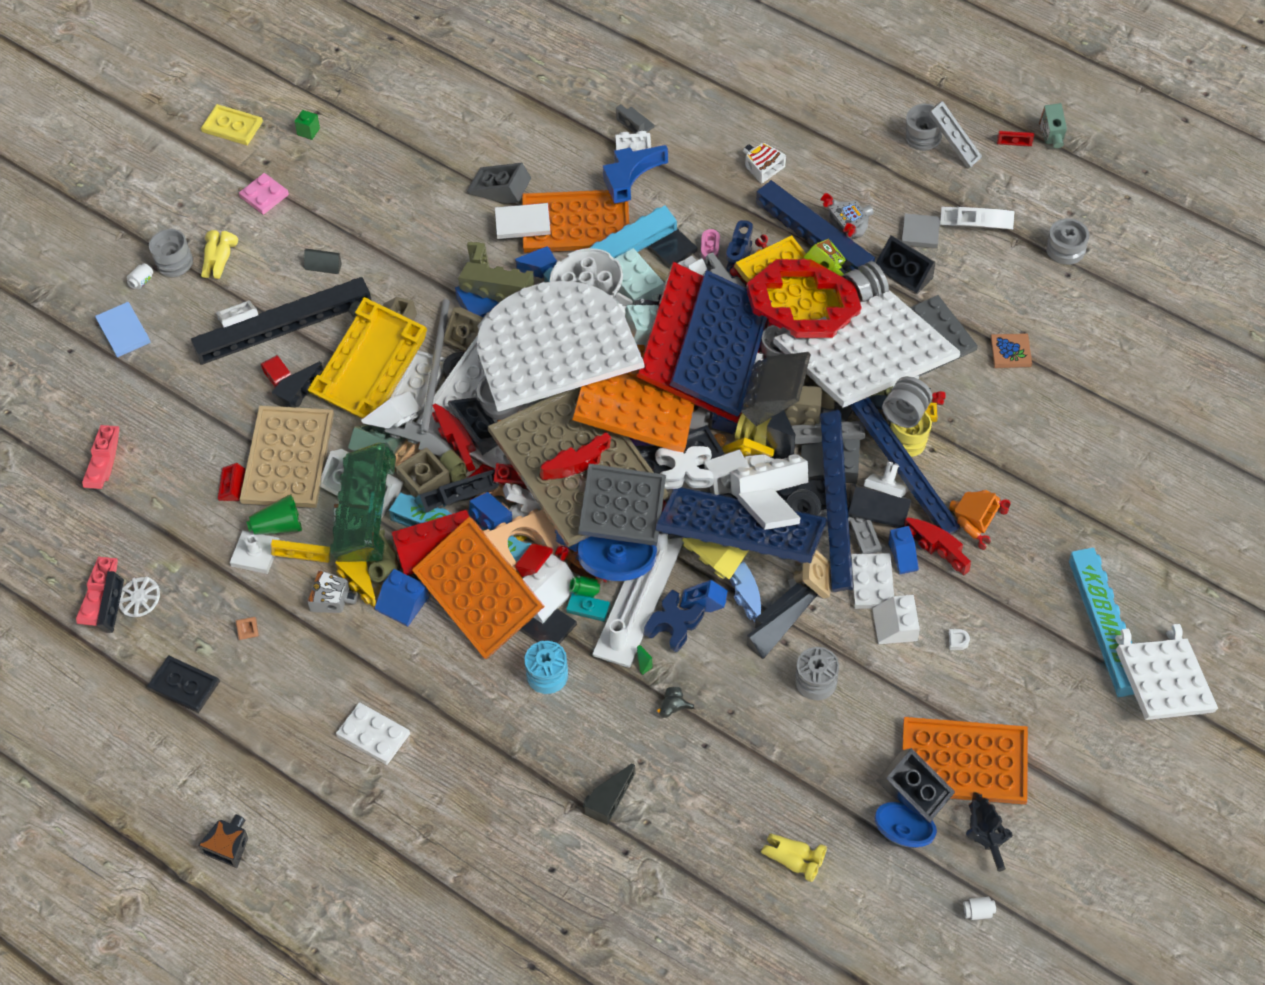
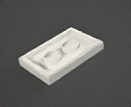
M548 203L495 208L497 239L551 234Z
M774 489L738 495V501L765 530L800 523V517Z

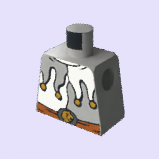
M318 570L308 599L310 612L341 613L345 603L356 604L358 593L349 591L346 579Z

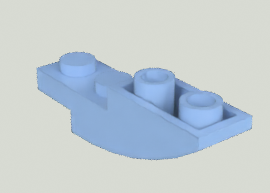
M742 562L730 578V582L735 588L734 599L739 606L742 605L748 619L755 622L756 617L761 614L760 594L750 569L745 562Z

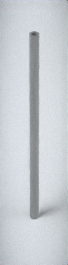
M444 299L442 302L420 431L422 434H427L429 430L450 304L448 299Z

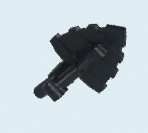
M973 792L972 802L969 803L970 812L972 813L970 815V828L966 831V835L969 839H974V842L983 845L985 850H990L997 871H1004L1006 868L998 847L1007 842L1013 834L1011 830L1003 827L1001 824L1002 818L995 810L996 807L988 802L989 799L983 798L982 794L978 792Z

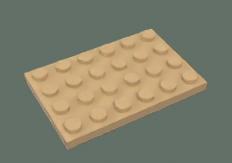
M259 406L240 496L241 504L271 505L281 498L292 494L296 507L317 508L321 476L324 470L334 417L333 410Z

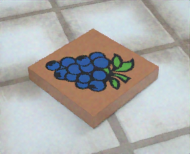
M991 334L994 368L1032 366L1028 334Z

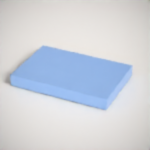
M129 302L95 316L117 357L151 343Z

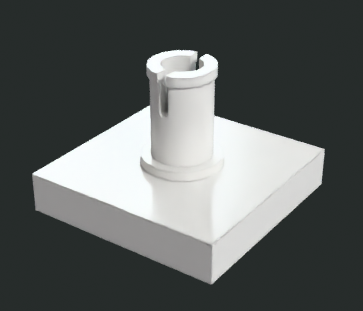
M887 462L884 476L872 474L866 479L864 484L865 487L900 498L908 491L905 483L895 480L899 465L893 464V462Z
M242 531L230 561L231 567L268 574L275 557L271 555L272 539H280L278 537L263 534L254 535L253 532Z

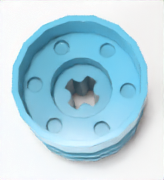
M540 641L533 644L527 650L525 668L527 682L530 687L542 694H552L561 690L568 680L567 656L563 647L556 642Z

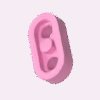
M708 229L702 234L701 257L704 260L707 254L714 253L717 258L719 256L720 235L716 230Z

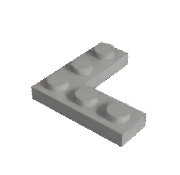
M827 509L821 510L819 516L827 518ZM848 515V521L861 554L881 552V545L872 522ZM826 519V525H825V528H824L823 531L828 530V521H827V519Z

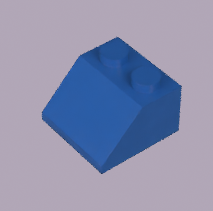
M393 569L382 585L375 610L408 627L428 600V589L420 581Z

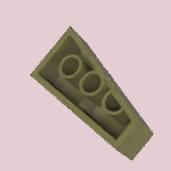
M471 262L466 263L458 277L461 290L495 300L499 303L515 292L534 285L533 271L521 273L519 269L513 268L511 271H507L500 266L490 268L485 264Z

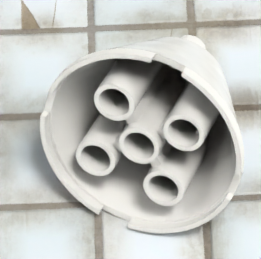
M595 248L580 249L567 254L568 257L561 262L558 261L551 272L550 282L572 281L588 284L603 290L613 299L620 289L623 280L622 267L619 261L613 258L607 251Z

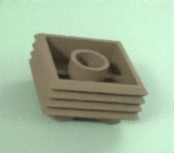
M461 307L453 308L443 342L467 351L478 335L479 329L477 326L484 317Z

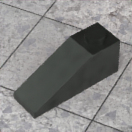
M631 763L596 787L591 795H587L583 803L586 816L606 825L609 824L636 775L634 764Z

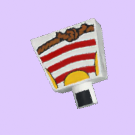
M761 143L756 148L748 144L743 150L746 154V168L761 184L785 167L786 155L766 143Z

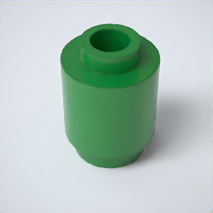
M578 575L577 577H572L569 589L575 595L594 598L600 591V584L595 578Z

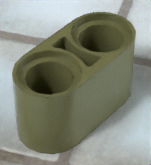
M453 450L446 451L441 456L440 462L449 471L451 483L465 479L467 476L465 463Z

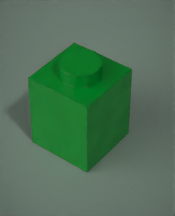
M303 109L294 121L297 135L313 140L320 129L318 115Z

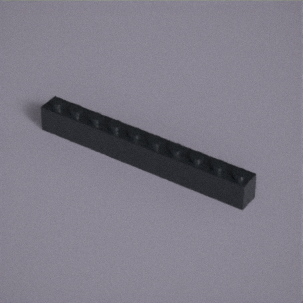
M359 277L307 297H302L296 301L283 304L282 306L269 309L244 321L191 338L199 362L203 365L349 312L350 306L355 301L362 302L364 297L371 300L370 291L363 277Z

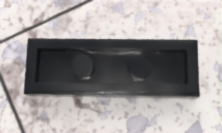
M114 571L107 572L97 620V626L106 633H113L124 583V579Z

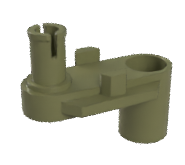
M366 526L357 531L356 540L360 545V552L370 564L368 570L370 578L373 581L380 582L387 579L393 569L400 571L401 565L397 559V552L393 548L392 541L384 537L385 530L379 531L383 527L376 526L373 528Z

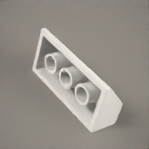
M343 449L330 451L321 476L322 488L353 505L370 506L372 515L379 519L393 505L404 483Z

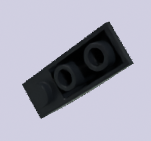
M319 361L282 379L271 392L274 404L280 407H299L304 397L310 393L308 389L315 377L322 374V362Z

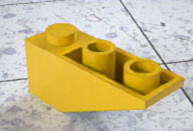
M352 549L335 562L336 574L338 577L346 579L351 590L358 592L367 605L370 604L375 608L376 600L366 560Z

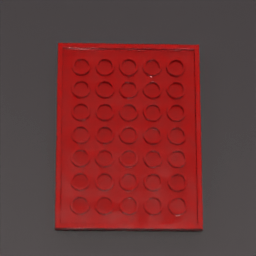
M673 262L643 352L644 368L638 369L636 377L738 423L745 407L753 374H751L742 410L738 417L670 386L703 275Z

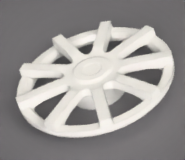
M149 577L133 578L132 581L122 588L119 603L120 610L129 617H141L151 612L160 598L158 584ZM143 581L140 589H138L137 582ZM148 582L153 584L151 587L144 590ZM134 585V591L128 590L130 586ZM156 589L157 596L147 595V593ZM125 592L131 595L130 597L123 598ZM148 599L155 600L151 607L146 604ZM131 601L125 608L123 607V602ZM135 604L134 614L128 613V610ZM139 606H144L147 611L139 614Z

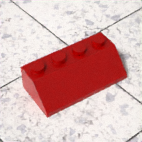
M467 510L391 532L404 574L410 575L414 573L412 569L469 517Z

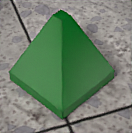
M638 645L640 673L644 675L652 669V657L641 645Z

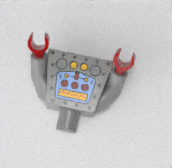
M824 193L820 200L824 201V207H829L828 219L832 225L850 239L862 237L868 228L869 216L874 214L872 207L868 205L862 208L855 200L850 202L836 201L830 194Z

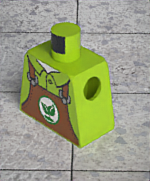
M829 239L815 244L804 256L805 259H811L840 276L847 273L841 267L846 261Z

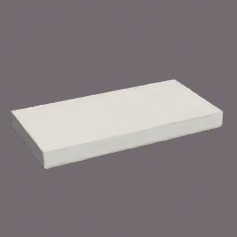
M417 351L390 397L391 399L410 392L422 409L417 413V419L425 408L433 354ZM444 357L440 358L436 387L444 373L443 363L446 359Z

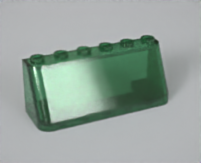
M379 442L349 452L343 458L344 470L340 476L341 491L338 492L339 505L335 510L336 526H333L334 540L330 545V552L334 555L337 562L383 561L385 543L380 537L379 532L387 474H394L396 456L387 442Z

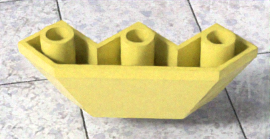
M682 538L683 546L691 552H696L700 556L698 559L716 569L714 573L722 579L725 577L730 579L749 551L731 546H722L713 542H703L694 538Z

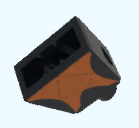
M237 814L234 815L230 823L218 820L198 846L201 853L237 868L248 841L246 830L242 828L246 820Z

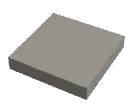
M905 213L902 242L909 246L937 248L940 217Z

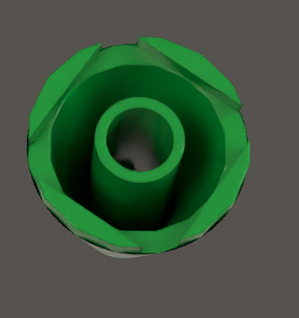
M292 494L249 516V520L246 521L249 532L253 531L254 535L302 531L301 521H298L299 514Z

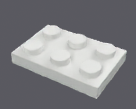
M851 554L855 609H873L894 597L891 554Z
M360 702L336 733L339 739L385 765H388L410 735V731Z

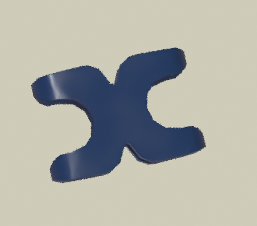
M740 220L736 224L732 241H730L726 251V260L728 261L726 271L729 273L736 262L751 254L753 224L750 221ZM743 227L748 228L746 234L741 233L740 229Z
M671 590L662 601V612L657 611L653 613L646 623L644 635L654 638L659 632H668L672 635L670 650L678 652L687 641V630L692 631L696 629L703 619L705 607L696 603L689 610L679 609L677 606L680 602V593Z

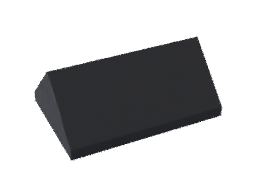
M890 235L876 261V264L883 273L917 294L934 277L935 261Z
M477 397L448 401L447 404L452 414L465 428L482 456L498 446L488 431V426L495 422L486 415Z
M779 405L767 425L766 446L774 449V454L771 458L784 459L794 454L796 434L782 405Z
M850 484L849 516L898 528L905 526V519L908 515L911 499L904 495L900 498L863 485Z

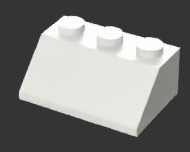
M406 392L389 399L361 421L364 424L383 428H391L393 426L398 428L401 425H405L408 421L415 420L418 417L417 413L422 409L411 393Z
M553 554L549 556L536 574L523 578L545 605L534 616L541 623H544L573 593L570 592L569 586L572 577L575 576L567 564Z

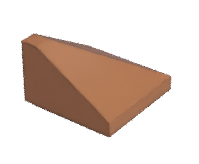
M256 617L236 620L239 640L259 636Z

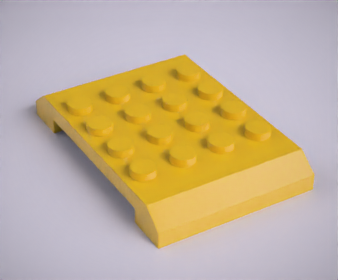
M365 297L355 311L356 318L322 374L315 377L308 389L311 394L361 419L389 400L425 340L427 332L425 326Z

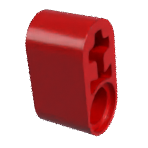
M278 355L260 364L264 374L274 387L282 379L291 375Z

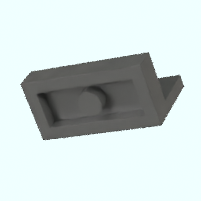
M621 104L616 107V119L634 134L638 131H646L647 133L655 127L652 122L633 107L626 109Z

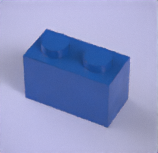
M489 492L470 500L469 516L482 526L484 530L489 529L492 531L501 523L505 522L508 524L512 522V512Z

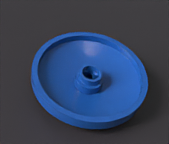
M593 536L580 541L578 544V559L582 567L592 575L605 580L627 581L636 579L649 572L656 562L657 547L654 545Z

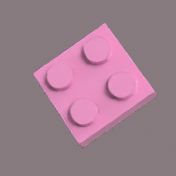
M265 173L239 192L240 198L263 215L289 195L286 188Z

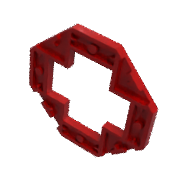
M776 259L751 279L746 287L753 313L757 316H765L769 319L768 322L780 329L782 327L790 331V335L796 338H833L837 331L848 325L854 316L857 317L861 313L862 309L854 283L811 259ZM781 277H814L817 289H835L841 308L826 307L825 315L827 320H794L790 307H772L767 289H782L783 281Z

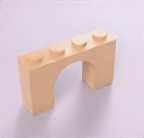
M538 509L531 511L525 517L518 516L514 518L511 523H501L492 531L489 529L483 531L516 572V561L508 548L507 542L509 537L513 535L527 536L538 545L553 548V555L557 547L561 545L556 542L555 527L551 524L544 511Z

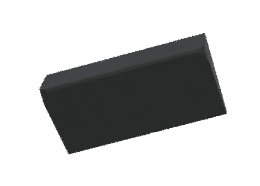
M314 249L304 250L305 270L339 274L342 266L340 253Z

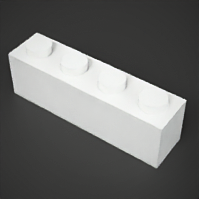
M796 454L790 455L788 458L773 459L769 463H758L753 467H743L731 472V492L737 498L742 493L767 489L777 491L808 483V461Z

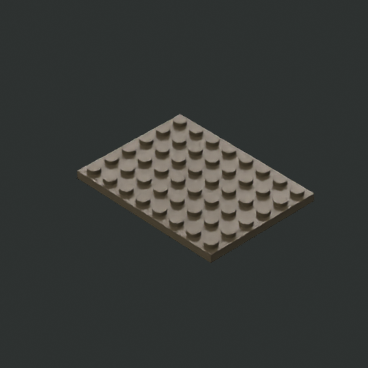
M581 387L555 394L488 426L489 433L568 547L590 537L578 534L588 470L565 478L542 480L540 478V471L545 461L552 460L560 451L567 450L570 447L577 451L581 446H586L592 442L596 436H601L607 432L611 436L610 448L601 453L600 463L597 465L654 473L629 437L572 420ZM664 489L663 499L667 498L669 494L666 489Z

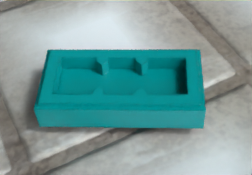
M572 593L566 611L569 614L605 622L610 602Z

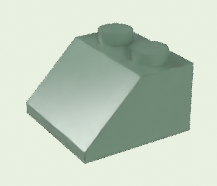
M364 424L354 427L348 448L354 450V453L357 455H366L370 457L371 461L381 463L391 457L403 437L394 438L390 436V433L385 432L383 427Z

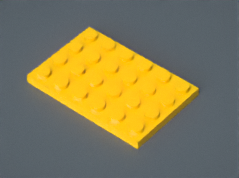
M791 235L736 262L734 267L748 283L774 260L805 259L806 253ZM781 277L783 281L782 289H767L769 298L772 301V307H790L794 320H818L826 317V307L841 308L835 289H817L814 277Z

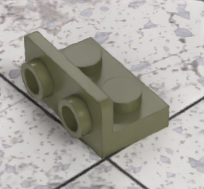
M468 242L467 249L470 262L489 266L485 243Z

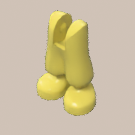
M211 230L205 235L207 244L204 250L202 277L209 278L213 270L214 278L220 279L231 253L230 247H235L238 244V238L227 231H222L220 236L218 231Z
M770 833L767 841L777 848L764 845L761 853L778 861L793 872L804 873L805 879L813 882L819 867L823 863L827 846L821 844L815 850H811L809 845L804 842Z

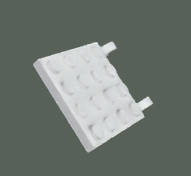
M1173 624L1171 626L1172 630L1166 632L1167 637L1170 639L1167 641L1131 644L1129 629H1122L1120 631L1121 635L1115 637L1119 644L1116 648L1117 654L1145 720L1214 713L1218 709L1188 639H1182L1180 624Z

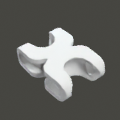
M693 446L688 448L685 454L660 448L655 453L656 461L659 465H667L672 468V470L660 473L666 475L665 489H678L682 487L684 482L691 488H707L714 483V475L710 470L697 467L711 459V450L708 447Z

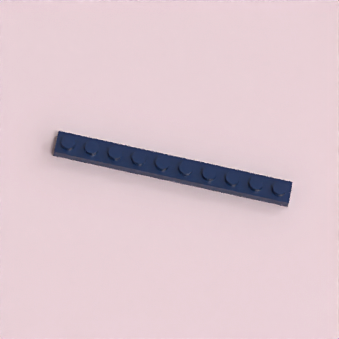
M869 397L850 404L889 462L899 465L897 473L932 523L949 534L959 531L961 527Z
M839 410L821 413L820 417L832 590L839 592L853 589L841 413Z

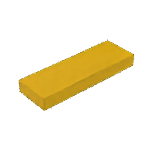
M272 539L271 555L329 563L330 547Z

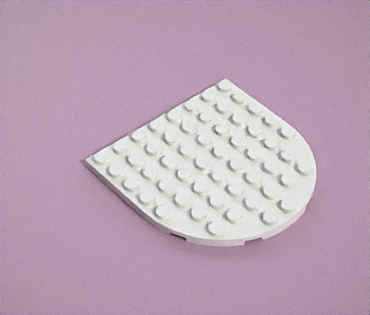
M542 282L515 292L496 305L486 316L477 338L479 358L498 412L644 368L643 359L618 303L603 290L580 282Z

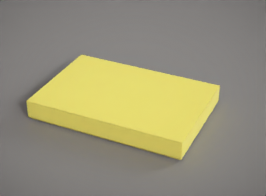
M216 104L202 125L201 130L204 133L248 146L262 124L263 119L262 117Z

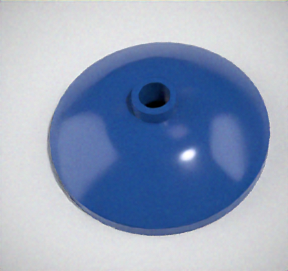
M900 802L885 803L875 813V824L879 831L887 839L898 845L919 848L931 844L935 839L937 829L934 821L932 820L928 823Z

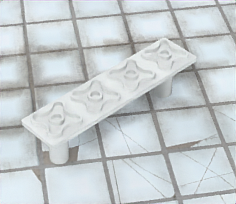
M659 531L656 546L657 556L654 566L643 576L624 581L594 649V657L628 668L631 667L637 653V646L640 645L644 636V627L655 611L683 546V537L668 539V534Z

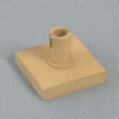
M816 550L812 563H803V570L794 572L795 582H804L823 599L830 597V562Z

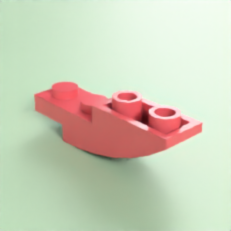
M100 425L91 449L92 458L82 481L83 488L102 489L104 482L109 480L117 450L119 426Z
M98 556L87 582L88 591L76 617L77 624L97 626L107 572L114 571L116 573L117 558Z

